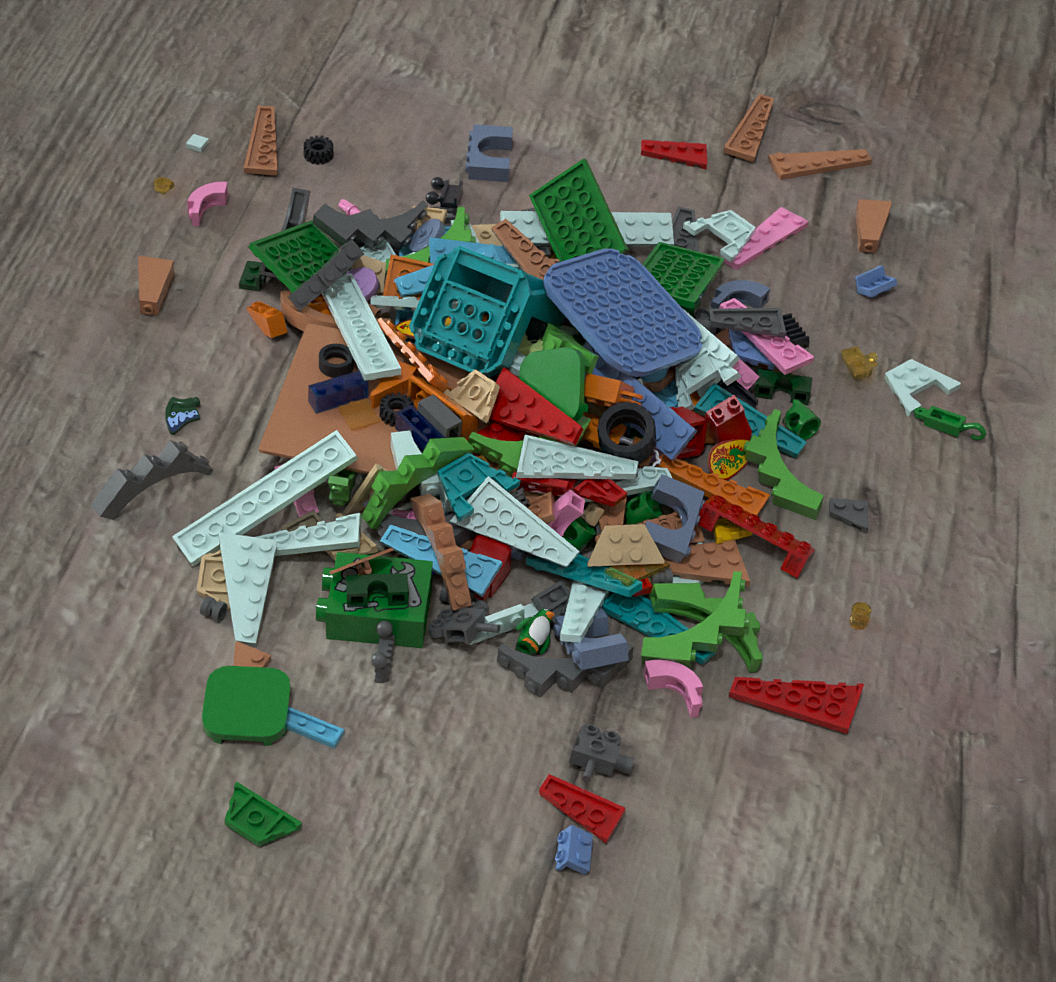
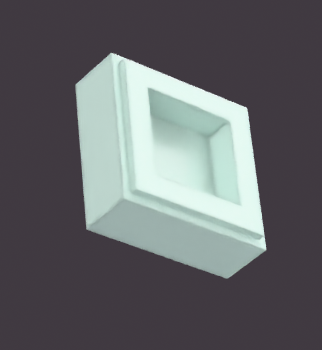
M193 134L186 142V148L202 152L208 145L209 138Z

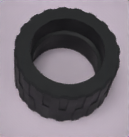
M630 402L616 403V405L610 406L603 412L597 426L601 452L638 461V465L647 460L656 446V426L651 413L644 406ZM623 423L636 424L645 431V436L642 440L630 446L618 445L609 438L612 429Z

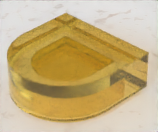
M159 177L153 182L154 190L162 195L174 187V182L166 177Z

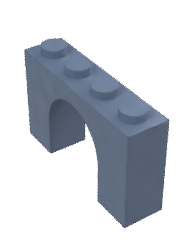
M473 124V131L469 132L468 151L470 152H467L465 172H469L468 179L508 182L510 158L489 157L481 152L490 149L511 150L513 127Z
M661 474L655 483L651 499L673 508L682 520V528L676 530L667 529L648 520L645 526L661 555L680 563L690 553L691 547L689 543L692 542L696 533L693 529L699 522L700 515H698V512L703 508L705 502L702 499L704 491Z
M599 608L597 616H594L593 623L588 628L581 643L560 641L561 645L566 647L568 655L572 656L573 662L577 663L581 670L629 660L628 643L621 633L592 638L609 634L608 616L602 608ZM565 615L555 617L556 625L553 626L555 636L559 637V639Z

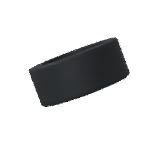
M333 343L321 348L319 352V369L323 374L332 378H340L351 373L354 367V358L349 347ZM332 357H339L346 360V362L332 364L326 360Z

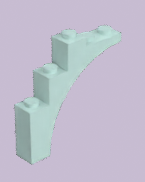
M410 431L391 433V450L397 471L405 455H418L422 453L415 444ZM438 473L419 483L421 496L441 494L445 512H454L437 476ZM473 493L465 497L464 499L467 501L473 495Z

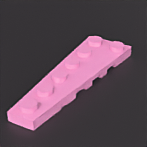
M780 207L755 229V233L733 262L725 259V264L738 270L754 260V258L761 256L768 248H774L776 243L783 242L791 234L795 235L808 227L809 221Z
M733 298L720 304L719 309L747 307ZM741 331L784 375L814 361L812 354L801 346L792 344L787 336L781 338Z

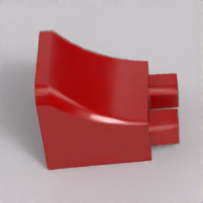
M735 395L706 411L705 419L708 420L707 432L716 444L732 439L751 438L752 429L746 418L745 410Z
M683 406L670 407L697 430L696 434L676 458L683 459L700 455L704 450L708 420Z
M478 534L474 538L470 552L499 560L503 564L483 597L475 594L477 600L485 601L487 597H493L510 573L511 548L505 543Z

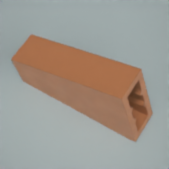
M858 199L856 223L859 252H877L890 215L892 201Z
M139 256L141 314L158 316L175 274L174 260Z

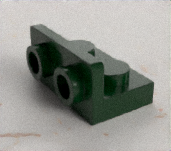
M247 260L239 281V289L260 292L262 285L266 283V275L260 274L262 262Z

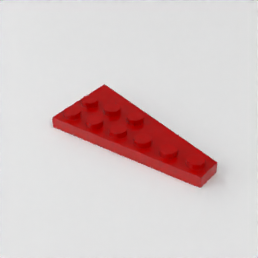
M503 368L495 382L500 386L488 421L576 446L584 431L582 426L506 368Z
M735 677L728 697L848 734L864 684L857 683L856 686L846 685V683L838 682V685L826 684L824 681L792 680V682H781V679L762 681L760 678Z

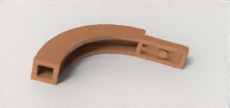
M281 291V312H283L285 319L296 328L304 331L306 325L310 323L339 329L333 316L320 313L308 306L298 311L288 299V296L292 293L290 291ZM382 318L386 322L388 320L391 321V318Z

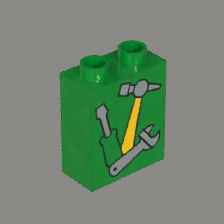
M337 552L334 568L324 567L322 591H328L329 597H319L316 607V622H326V639L379 644L380 635L376 630L377 624L380 621H388L393 627L391 634L395 635V646L423 649L432 592L433 561L378 556L368 560L372 572L367 575L407 573L409 605L388 606V600L384 595L374 594L368 598V607L347 608L346 576L359 575L358 570L354 565L331 575L329 572L371 555Z

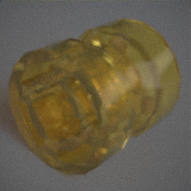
M856 602L852 605L849 624L854 629L863 630L868 626L872 610L867 603Z

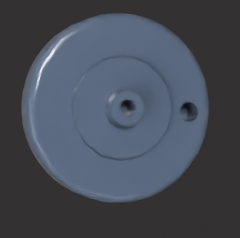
M431 219L425 222L413 234L412 240L409 243L410 251L413 253L429 246V238L440 239L445 233V225L439 219Z

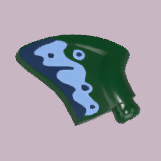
M172 397L165 411V422L171 435L176 434L188 423L200 420V415L196 408L200 406L198 397L186 399Z

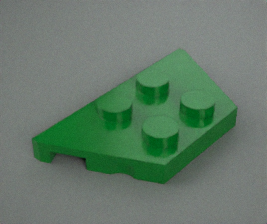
M239 782L235 783L233 796L229 802V810L224 820L227 827L258 847L302 828V822Z

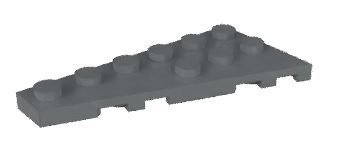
M678 206L672 220L674 246L699 252L697 235L693 236L683 228L684 223L690 221V223L696 222L695 210Z

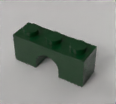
M758 369L757 375L759 378L756 380L755 397L772 400L775 392L784 391L790 395V403L797 399L804 405H808L813 377L794 374L784 375L781 372Z
M407 573L346 576L347 608L368 607V598L374 594L384 595L388 600V606L409 605Z

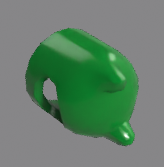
M797 399L793 400V406L790 407L782 419L789 431L805 441L812 438L821 426L820 418Z
M645 491L626 504L624 514L627 521L626 525L638 524L645 520H652L662 516L660 505L657 501L651 499L652 494Z
M578 517L567 527L562 537L580 552L593 539L596 532L582 517Z

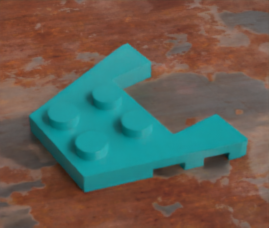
M470 453L438 470L437 475L459 522L474 514V508L464 498L474 493L488 476L508 493L520 486L518 478H511L500 469L497 471L490 467L489 463Z

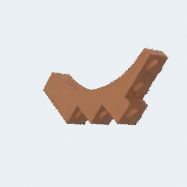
M431 494L411 498L414 517L423 527L437 558L450 608L456 610L471 606L463 550L455 543L452 525L445 521L442 502Z

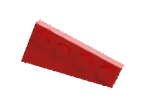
M548 774L539 789V795L606 844L625 814V807Z

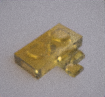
M858 346L841 350V356L855 379L872 375L871 367L877 366L875 359H878L875 352L863 355Z

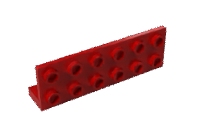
M713 495L704 502L703 508L698 514L700 515L698 525L712 532L719 517L722 516L784 549L788 554L780 569L796 578L799 577L807 560L815 551L808 542H800L795 539L793 534L778 530L776 525L761 521V518L753 513L748 514L744 512V509L739 505L729 504L722 496Z

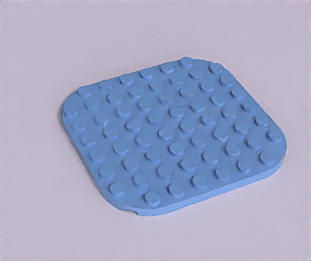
M601 249L553 264L544 276V287L547 297L553 301L560 312L568 318L570 323L575 326L583 338L589 342L595 352L611 368H615L633 377L647 376L694 358L702 348L703 344L700 340L702 335L695 322L653 275L630 255L619 254V250Z

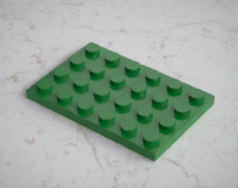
M583 158L529 195L559 262L601 249L619 250V254L628 251V247L586 159Z
M312 220L253 241L248 246L254 256L259 258L266 268L271 270L278 280L290 289L291 293L313 276L335 254L334 252L339 249L322 230L312 223Z
M659 242L642 265L679 305L687 309H694L724 266L725 258Z

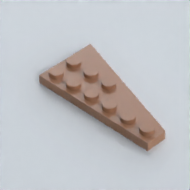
M735 540L725 541L720 544L713 542L689 545L691 547L690 553L680 563L663 557V564H641L646 574H650L651 569L663 571L665 568H671L672 575L681 576V579L705 582L720 580L724 581V584L731 585L733 571L742 572V579L745 580L746 587H750L751 582Z

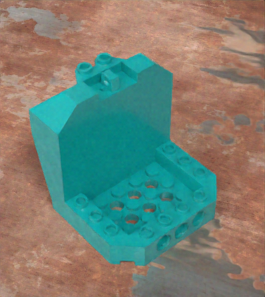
M458 246L454 248V251L437 257L409 327L411 333L414 334L417 350L469 372L476 369L486 377L491 378L501 373L503 368L507 370L511 368L531 317L547 324L562 325L566 316L547 297L544 280L465 247ZM458 300V307L453 309V301ZM470 306H473L474 312L468 316L467 310ZM488 312L489 319L483 322L482 317ZM450 317L451 324L446 327L445 320ZM465 323L467 325V329L465 332L461 333L460 327L462 324ZM478 330L482 331V336L480 339L475 338V334Z

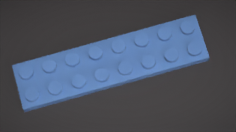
M586 341L582 347L599 356L592 374L622 381L635 387L634 393L644 396L643 400L632 398V400L642 403L641 406H644L651 413L656 426V447L674 461L696 434L697 430L636 378L609 367L606 361ZM629 423L638 432L645 436V431L640 426L633 423Z

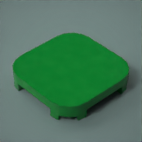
M564 347L529 353L523 359L519 370V379L577 423L584 411H588V404H584L585 367H589V361L585 359L579 350Z
M222 666L215 669L209 675L206 684L202 711L203 732L212 738L214 743L221 744L222 739L263 741L264 746H271L272 742L278 740L281 736H285L287 731L291 695L290 679L286 673L275 668Z

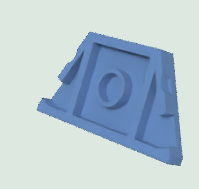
M729 329L728 336L732 350L743 362L758 366V363L769 365L768 369H774L775 365L741 331Z

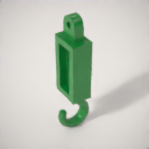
M931 406L929 410L922 407L915 409L914 416L924 420V426L956 437L966 430L977 429L981 434L979 436L971 435V438L977 441L983 440L987 435L984 426L979 423H965L966 417L934 406Z

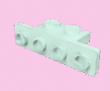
M533 603L525 606L519 604L486 616L485 623L500 625V632L481 631L470 645L516 629L523 619L534 616L539 611Z

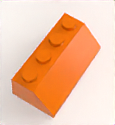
M414 375L409 376L407 398L409 396L412 398L411 401H414L415 410L418 411L419 401L434 394L462 421L461 437L468 439L472 432L477 433L478 418L424 379Z

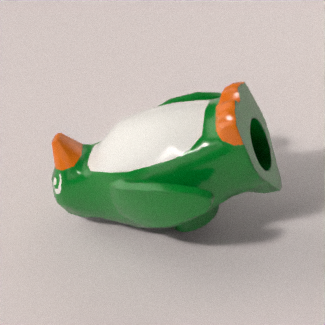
M543 608L536 615L523 619L516 627L517 631L519 629L521 631L515 650L532 655L539 649V654L542 655L550 643V622L555 614Z

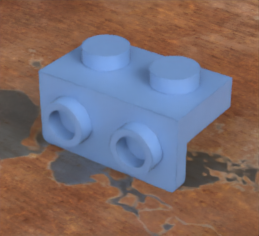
M878 266L855 277L857 293L866 295L869 298L876 297L879 293L889 291L892 287L897 286L896 278L885 275L884 266Z
M573 825L561 831L557 838L556 870L561 871L567 866L584 875L590 871L593 835Z

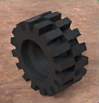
M316 135L315 138L311 136L310 140L307 138L306 142L304 141L303 151L307 162L311 161V164L316 162V165H319V163L325 164V161L328 163L333 159L334 145L328 137L324 138V136L318 137Z
M398 392L397 395L391 393V396L385 395V398L383 397L380 401L379 414L384 424L390 423L391 427L394 424L396 427H400V424L403 427L406 426V423L410 424L414 416V401H411L412 398L410 396L407 398L406 394L401 396V393ZM392 409H401L402 411H393Z

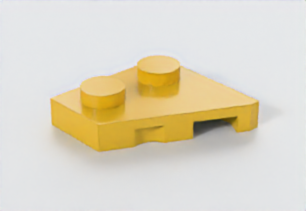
M719 517L713 530L716 544L752 535V532L724 517Z

